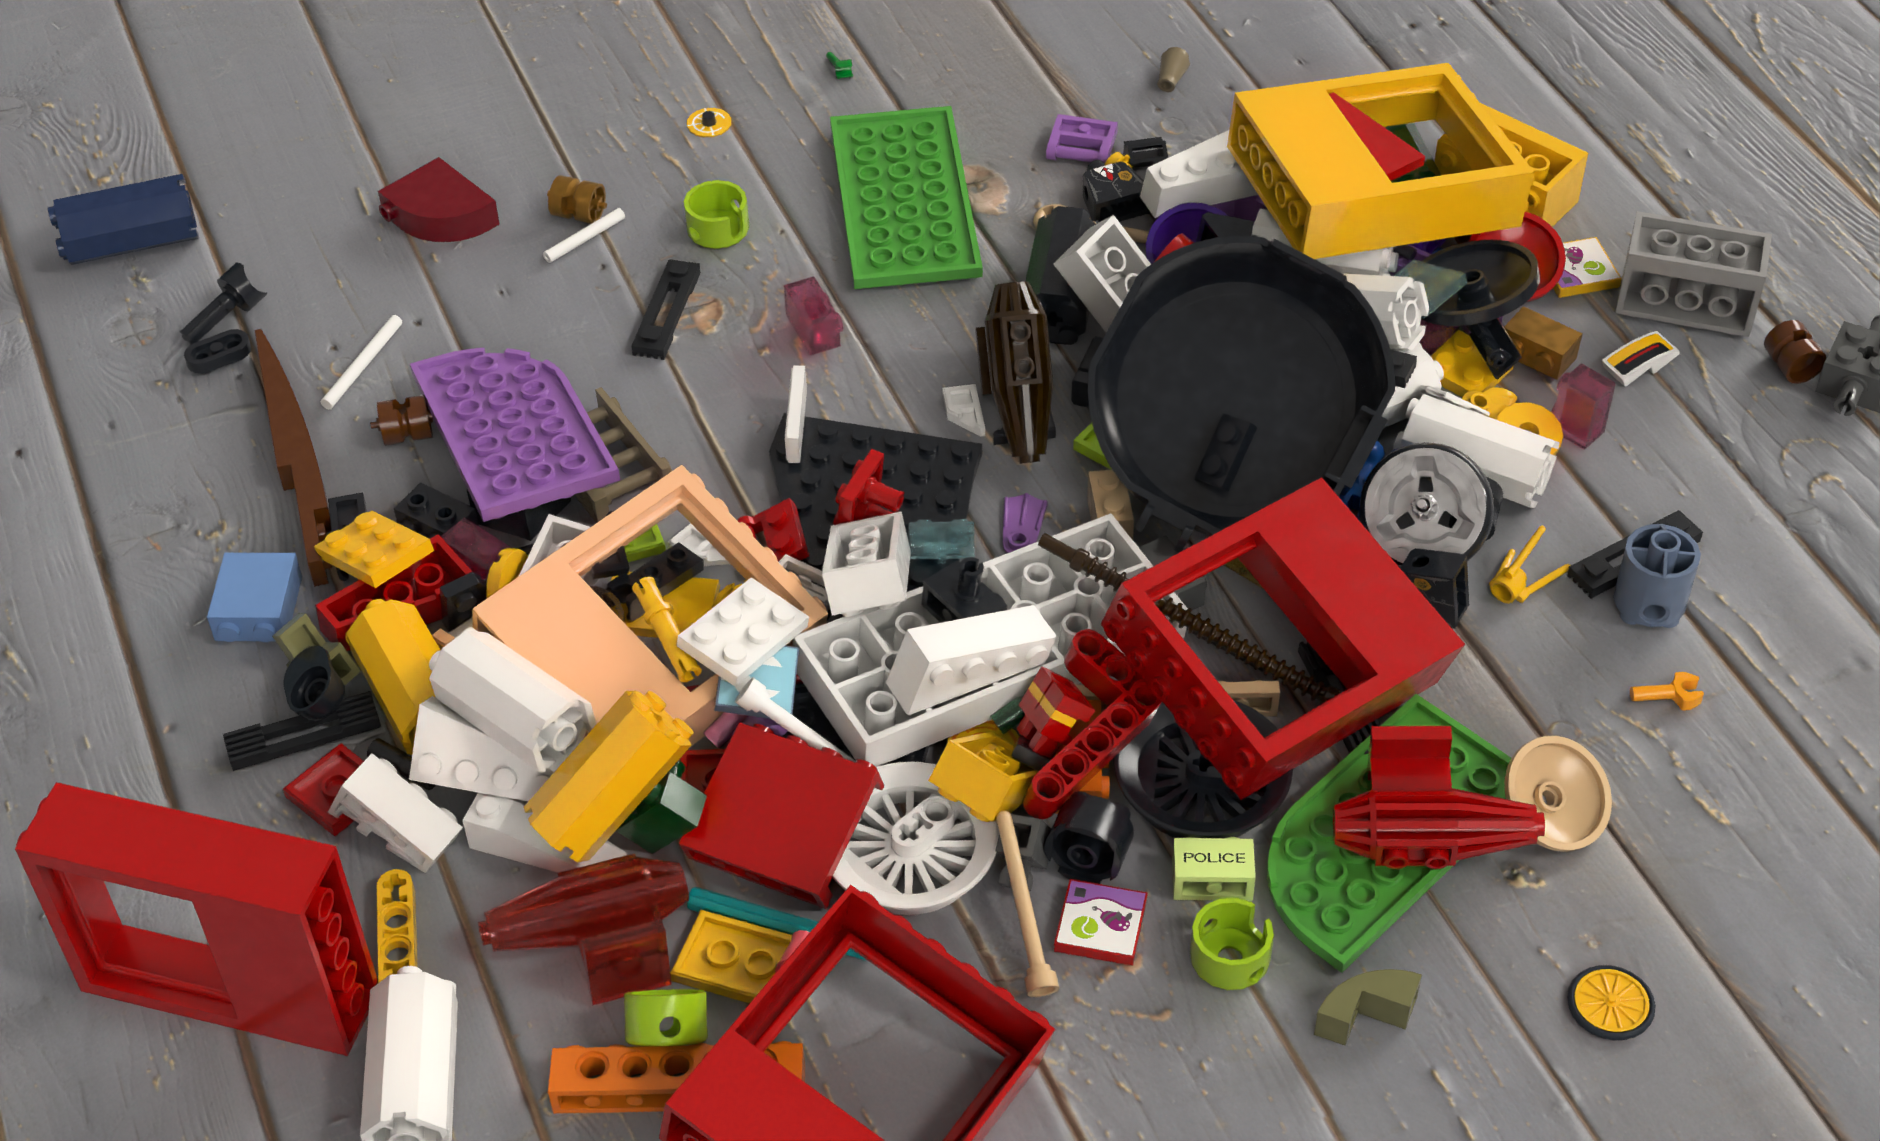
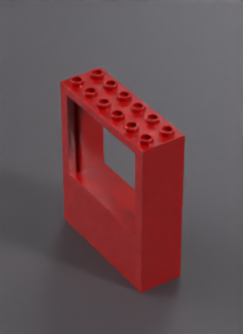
M1322 477L1121 583L1100 624L1104 628L1106 636L1115 642L1127 657L1130 666L1138 671L1149 684L1154 696L1161 700L1173 714L1178 726L1189 734L1197 744L1200 753L1210 760L1222 775L1224 783L1230 789H1233L1241 800L1405 703L1415 694L1418 695L1438 683L1465 646L1461 638ZM1236 558L1243 563L1347 688V690L1265 738L1154 603Z
M55 783L48 796L41 800L37 814L27 830L20 834L15 850L81 992L345 1056L349 1055L369 1014L370 989L378 984V978L336 845L62 783ZM104 881L192 901L209 945L123 925Z
M850 884L665 1103L659 1139L662 1141H885L764 1053L850 948L1005 1058L942 1141H983L1040 1065L1056 1029L1049 1025L1048 1020L1042 1014L1036 1011H1029L1015 1001L1009 991L999 986L995 987L981 977L975 967L965 962L961 963L947 953L941 943L931 938L927 939L913 929L910 922L904 917L893 915L879 905L876 898L870 893L859 891Z

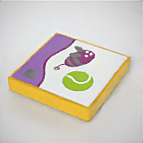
M1597 237L1563 243L1566 255L1565 268L1559 282L1553 288L1558 298L1620 287L1622 278Z

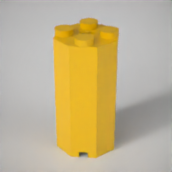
M376 599L368 603L365 610L359 614L346 632L345 638L350 646L353 657L407 754L412 755L419 704L432 696L435 697L429 679L432 670L429 668V661L440 649L415 605L392 599L386 602L382 599Z
M636 690L625 691L523 807L525 813L533 812L528 818L530 825L551 847L559 852L565 846L574 851L569 858L576 862L589 861L691 747L689 738L694 734L693 730L681 719H673L664 710L666 704L658 695L652 691H648L645 695Z

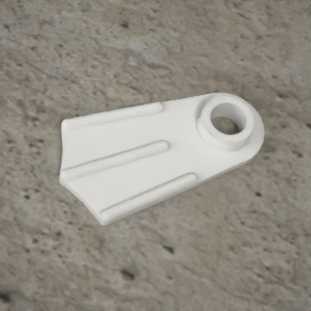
M1423 385L1419 388L1421 393L1487 417L1490 415V412L1449 392Z

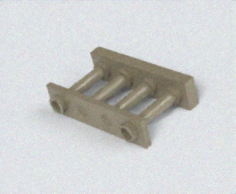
M602 387L595 389L598 408L587 412L593 424L605 420L611 429L599 434L605 446L621 440L628 448L611 456L618 468L638 460L644 470L608 487L594 488L574 494L596 523L605 518L609 512L608 505L612 504L611 500L653 480L657 482L672 472L665 457L660 458L623 414L615 397L610 398Z

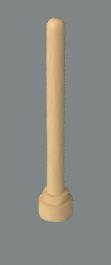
M1001 811L997 814L996 821L1030 966L1026 970L1027 976L1024 978L1027 995L1029 997L1050 995L1059 990L1057 975L1055 971L1051 970L1050 965L1045 963L1012 816L1008 811Z

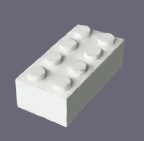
M1114 215L1090 227L1054 263V266L1105 332L1108 331L1136 277L1151 265Z
M902 512L831 526L822 577L832 615L842 614L845 617H851L861 614L867 608L879 606V609H891L900 605L902 601H906L911 550Z

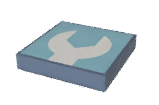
M785 645L736 687L718 676L714 711L769 718L761 711L757 713L753 710L746 711L735 703L742 688L754 677L766 686L765 691L770 694L769 699L792 715L799 647Z

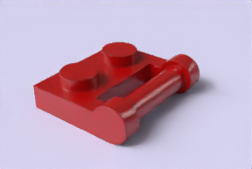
M790 498L754 516H742L737 519L738 522H743L750 528L756 540V534L764 531L767 547L773 551L778 562L785 554L799 561L809 556L797 507Z

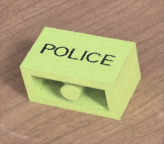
M1237 837L1174 838L1172 856L1173 900L1239 898L1253 901L1256 879L1253 839H1240Z

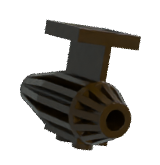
M1029 282L997 284L994 287L984 321L985 327L975 328L982 395H993L1012 457H1019L1020 464L1040 462V455L1046 454L1053 393L1047 315Z

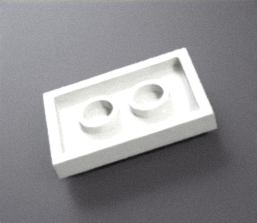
M751 577L679 634L677 647L736 687L808 627L809 616Z

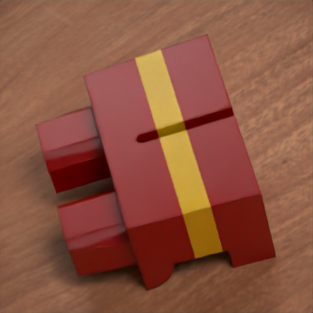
M1041 666L1019 703L1025 716L1018 725L1017 730L1022 736L1031 740L1028 745L1032 751L1052 758L1060 744L1066 746L1072 741L1068 733L1077 719L1088 723L1095 709L1073 681Z

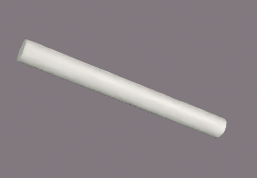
M392 315L320 401L324 408L331 410L402 325L400 317Z

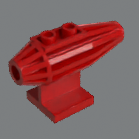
M1371 726L1367 772L1368 780H1371L1372 790L1333 805L1334 845L1374 860L1375 866H1386L1391 869H1401L1406 866H1427L1432 869H1441L1447 866H1455L1456 860L1537 844L1538 836L1545 835V817L1543 812H1537L1535 804L1452 789L1450 770L1451 726Z

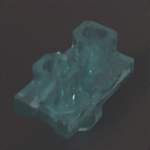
M953 519L952 522H932L931 520L909 522L910 559H938L939 564H946V559L975 558L974 521Z

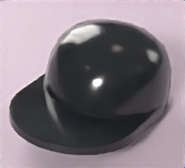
M311 646L300 652L292 660L284 675L283 685L290 709L307 720H322L335 712L342 703L345 685L333 669L328 651L321 646Z

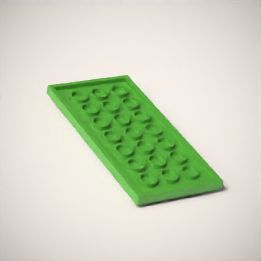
M943 106L830 117L854 289L983 277L982 261L952 107Z

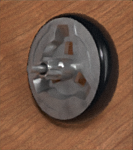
M1415 443L1391 452L1372 469L1361 491L1359 517L1362 525L1397 565L1402 566L1410 551L1415 548L1467 555V561H1469L1481 549L1490 533L1494 517V498L1485 474L1469 456L1444 444ZM1421 477L1432 478L1433 492H1419ZM1444 511H1447L1457 519L1453 528L1438 524ZM1406 512H1409L1415 524L1401 530L1396 520Z

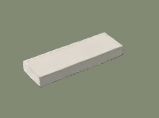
M793 365V368H791L785 429V449L788 463H800L807 395L805 366Z

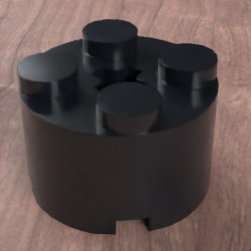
M1081 791L1074 792L1070 799L1061 806L1045 841L1044 850L1047 859L1050 862L1051 858H1053L1060 866L1058 872L1069 880L1074 879L1100 884L1104 879L1110 878V881L1113 880L1121 869L1134 837V828L1129 819L1131 816L1130 810L1121 803H1112L1101 797L1091 796Z

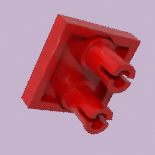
M871 449L864 461L860 459L857 461L852 471L850 482L848 484L843 483L836 495L835 502L839 504V510L835 515L833 525L899 511L904 500V492L881 483L884 453Z

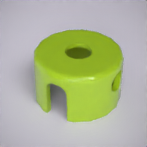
M714 180L698 184L686 193L683 201L688 236L694 243L705 248H727L739 243L747 235L749 230L748 205L746 194L740 186L729 181ZM734 200L738 201L739 208L735 205Z
M1220 898L1206 904L1196 914L1191 933V963L1199 977L1211 986L1225 990L1245 989L1258 983L1267 973L1271 961L1274 938L1272 922L1269 918L1264 921L1262 934L1254 925L1255 904L1239 898ZM1213 919L1209 925L1205 926L1208 920ZM1231 948L1237 950L1241 954L1242 959L1229 960L1218 957L1222 950Z
M661 989L633 991L624 994L626 1043L636 1046H679L698 1044L707 1040V993L704 990ZM666 1017H673L672 1026L667 1030L661 1031L659 1028L661 1021Z

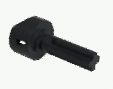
M236 262L217 279V283L223 293L218 295L179 331L182 334V338L191 345L205 336L235 306L248 312L267 295V292L258 291L251 285L246 277L244 265Z

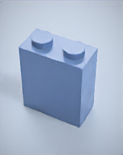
M224 553L207 615L215 641H275L272 636L292 619L298 597L302 574L296 553Z

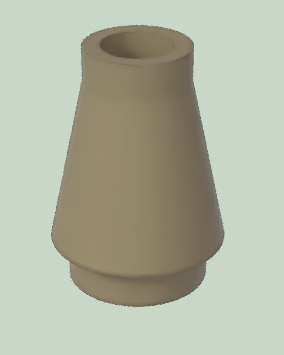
M1170 47L1161 55L1160 74L1157 85L1162 91L1172 92L1189 68V55L1184 49Z

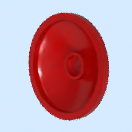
M1524 212L1521 227L1472 234L1469 242L1477 240H1503L1517 243L1526 247L1535 255L1539 266L1540 283L1534 295L1527 302L1539 299L1549 293L1559 282L1563 274L1566 255L1560 236L1548 222L1529 212Z

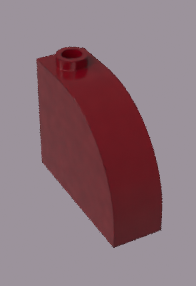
M440 157L378 191L381 203L379 211L382 217L387 222L391 221L402 231L418 239L432 242L461 241L479 236L500 225L496 201Z

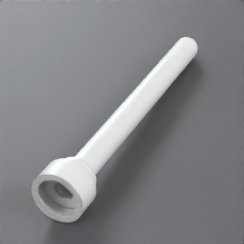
M754 677L746 683L738 694L735 703L746 711L753 710L756 713L761 711L791 734L804 740L808 746L821 750L822 747H827L840 753L844 759L856 762L769 699L770 694L765 691L766 686Z

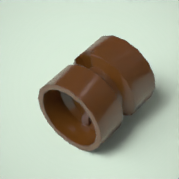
M1789 320L1780 323L1767 334L1764 340L1765 350L1773 361L1778 364L1780 371L1789 382L1795 384L1804 383L1813 379L1822 371L1827 358L1826 354L1799 320Z

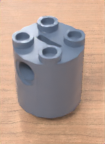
M1651 524L1636 529L1628 537L1613 595L1616 607L1620 611V618L1625 623L1649 627L1663 626L1665 628L1677 626L1680 618L1685 614L1701 556L1698 544L1688 533L1669 525Z

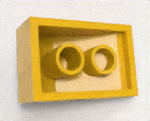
M991 731L949 740L928 781L939 787L938 793L946 799L954 802L961 801L970 807L969 812L977 819L984 822L996 821L999 812L1008 811L1011 814L1023 803L1025 793L1032 779L1039 771L1012 758L1011 754L1014 744Z

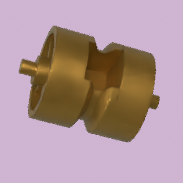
M558 175L547 192L548 209L550 214L567 219H571L574 216L577 221L592 224L600 219L604 209L607 208L605 188L599 183L586 180L580 183L577 178Z

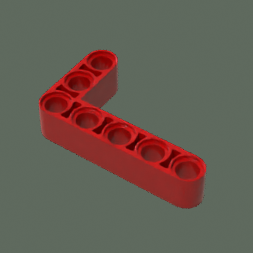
M1084 629L1076 633L1064 657V664L1069 673L1108 707L1036 773L1025 793L1023 805L1026 812L1037 819L1043 820L1052 817L1064 802L1070 799L1074 792L1082 789L1150 724L1162 703L1161 700L1154 696L1149 684L1141 674L1130 666L1127 657L1094 630ZM1114 723L1120 725L1122 728L1117 727L1116 725H1114ZM1089 746H1094L1099 751H1095L1091 749ZM1064 768L1073 771L1074 774H1069ZM1039 792L1048 794L1050 798L1043 797Z

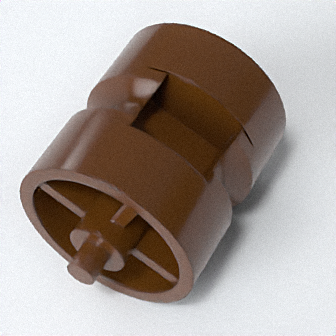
M424 395L407 397L403 404H400L396 399L377 402L378 418H376L375 422H370L371 429L378 428V431H381L385 446L403 443L407 436H410L414 441L433 438L431 426L433 417L428 409Z

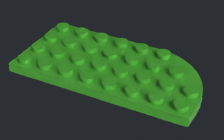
M1415 694L1381 725L1451 726L1450 770L1452 789L1506 799L1504 782L1511 757L1419 695ZM1370 736L1285 813L1273 834L1267 863V881L1270 895L1283 922L1304 945L1341 973L1453 867L1447 866L1441 869H1432L1427 866H1406L1401 869H1391L1386 866H1375L1374 860L1334 845L1333 805L1372 790L1371 780H1368L1367 772L1369 754H1364L1365 751H1369Z

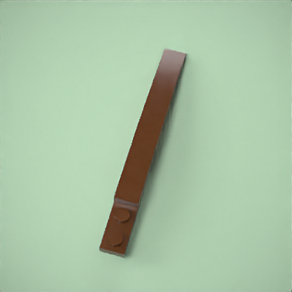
M262 329L255 330L277 469L283 490L295 489L307 563L314 587L329 584L326 569L333 567L331 564L323 561L314 548L315 545L325 540L326 532L332 531L329 504L305 420L287 376Z

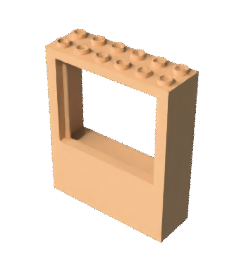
M680 465L472 609V617L475 630L489 633L590 702L596 724L625 691L636 690L643 695L648 691H652L665 702L666 707L664 710L673 719H681L693 730L694 734L689 738L691 746H693L705 737L703 732L724 713L714 711L719 675L714 674L690 692L592 590L581 576L590 571L594 564L597 562L600 564L616 553L618 548L626 546L678 510L746 580L752 577L808 615V627L801 633L826 624L828 612L824 603L818 597H812L802 587L800 579L793 572H787L778 563L773 551L768 547H763L753 537L750 528L745 523L738 522L729 513L726 504L720 498H714L705 489V485L699 476L694 473L691 474L683 465ZM793 639L786 646H792ZM588 730L586 731L584 738H585V737L587 736V734L589 733Z

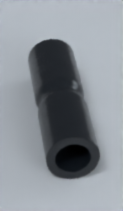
M380 738L373 740L368 747L367 757L372 753L379 759L383 758L389 761L402 777L409 780L412 756H408L406 752ZM409 780L426 790H431L436 786L435 784Z

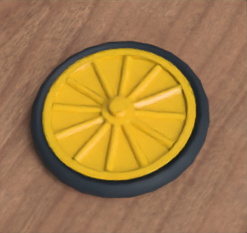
M1612 965L1590 967L1580 972L1572 980L1568 988L1567 1001L1573 1018L1586 1031L1600 1038L1608 1040L1635 1038L1651 1025L1655 1017L1656 1005L1650 988L1640 977L1624 968Z

